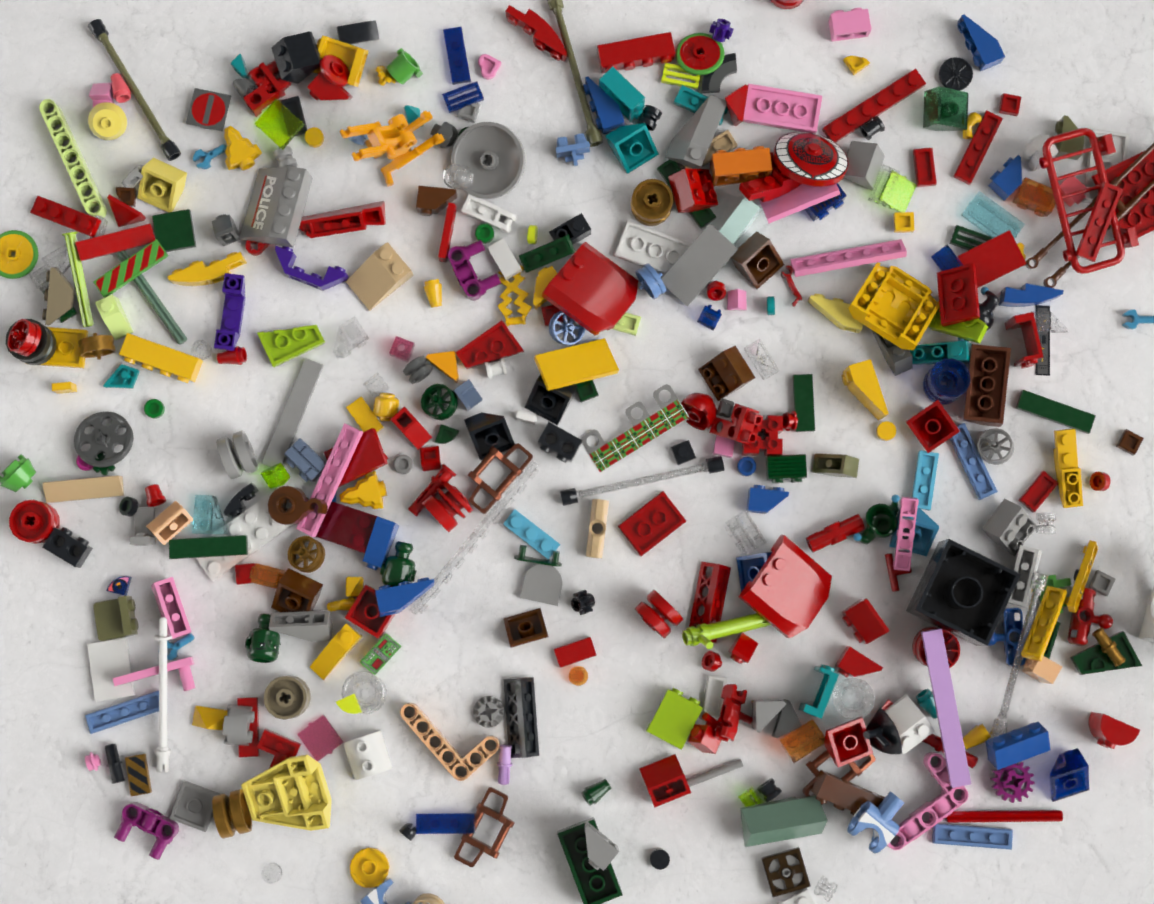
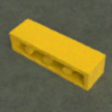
M129 333L126 334L119 355L124 357L123 361L133 365L135 362L141 363L142 368L150 371L153 368L158 369L160 374L170 377L171 374L178 376L177 380L184 383L196 381L203 362L197 357Z

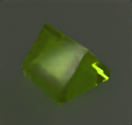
M752 786L738 796L745 807L764 803Z

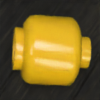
M380 393V396H376L374 399L373 413L381 421H391L390 419L398 413L399 400L395 397V394Z

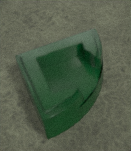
M441 424L435 443L446 444L457 437L459 430Z

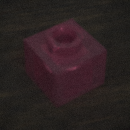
M396 336L389 354L408 363L415 344ZM400 345L405 346V349L403 351L398 350V347Z

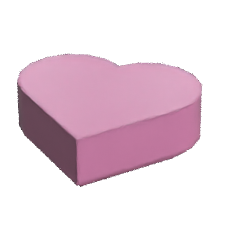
M487 54L481 55L478 59V64L481 68L482 77L487 80L492 79L500 68L501 61Z

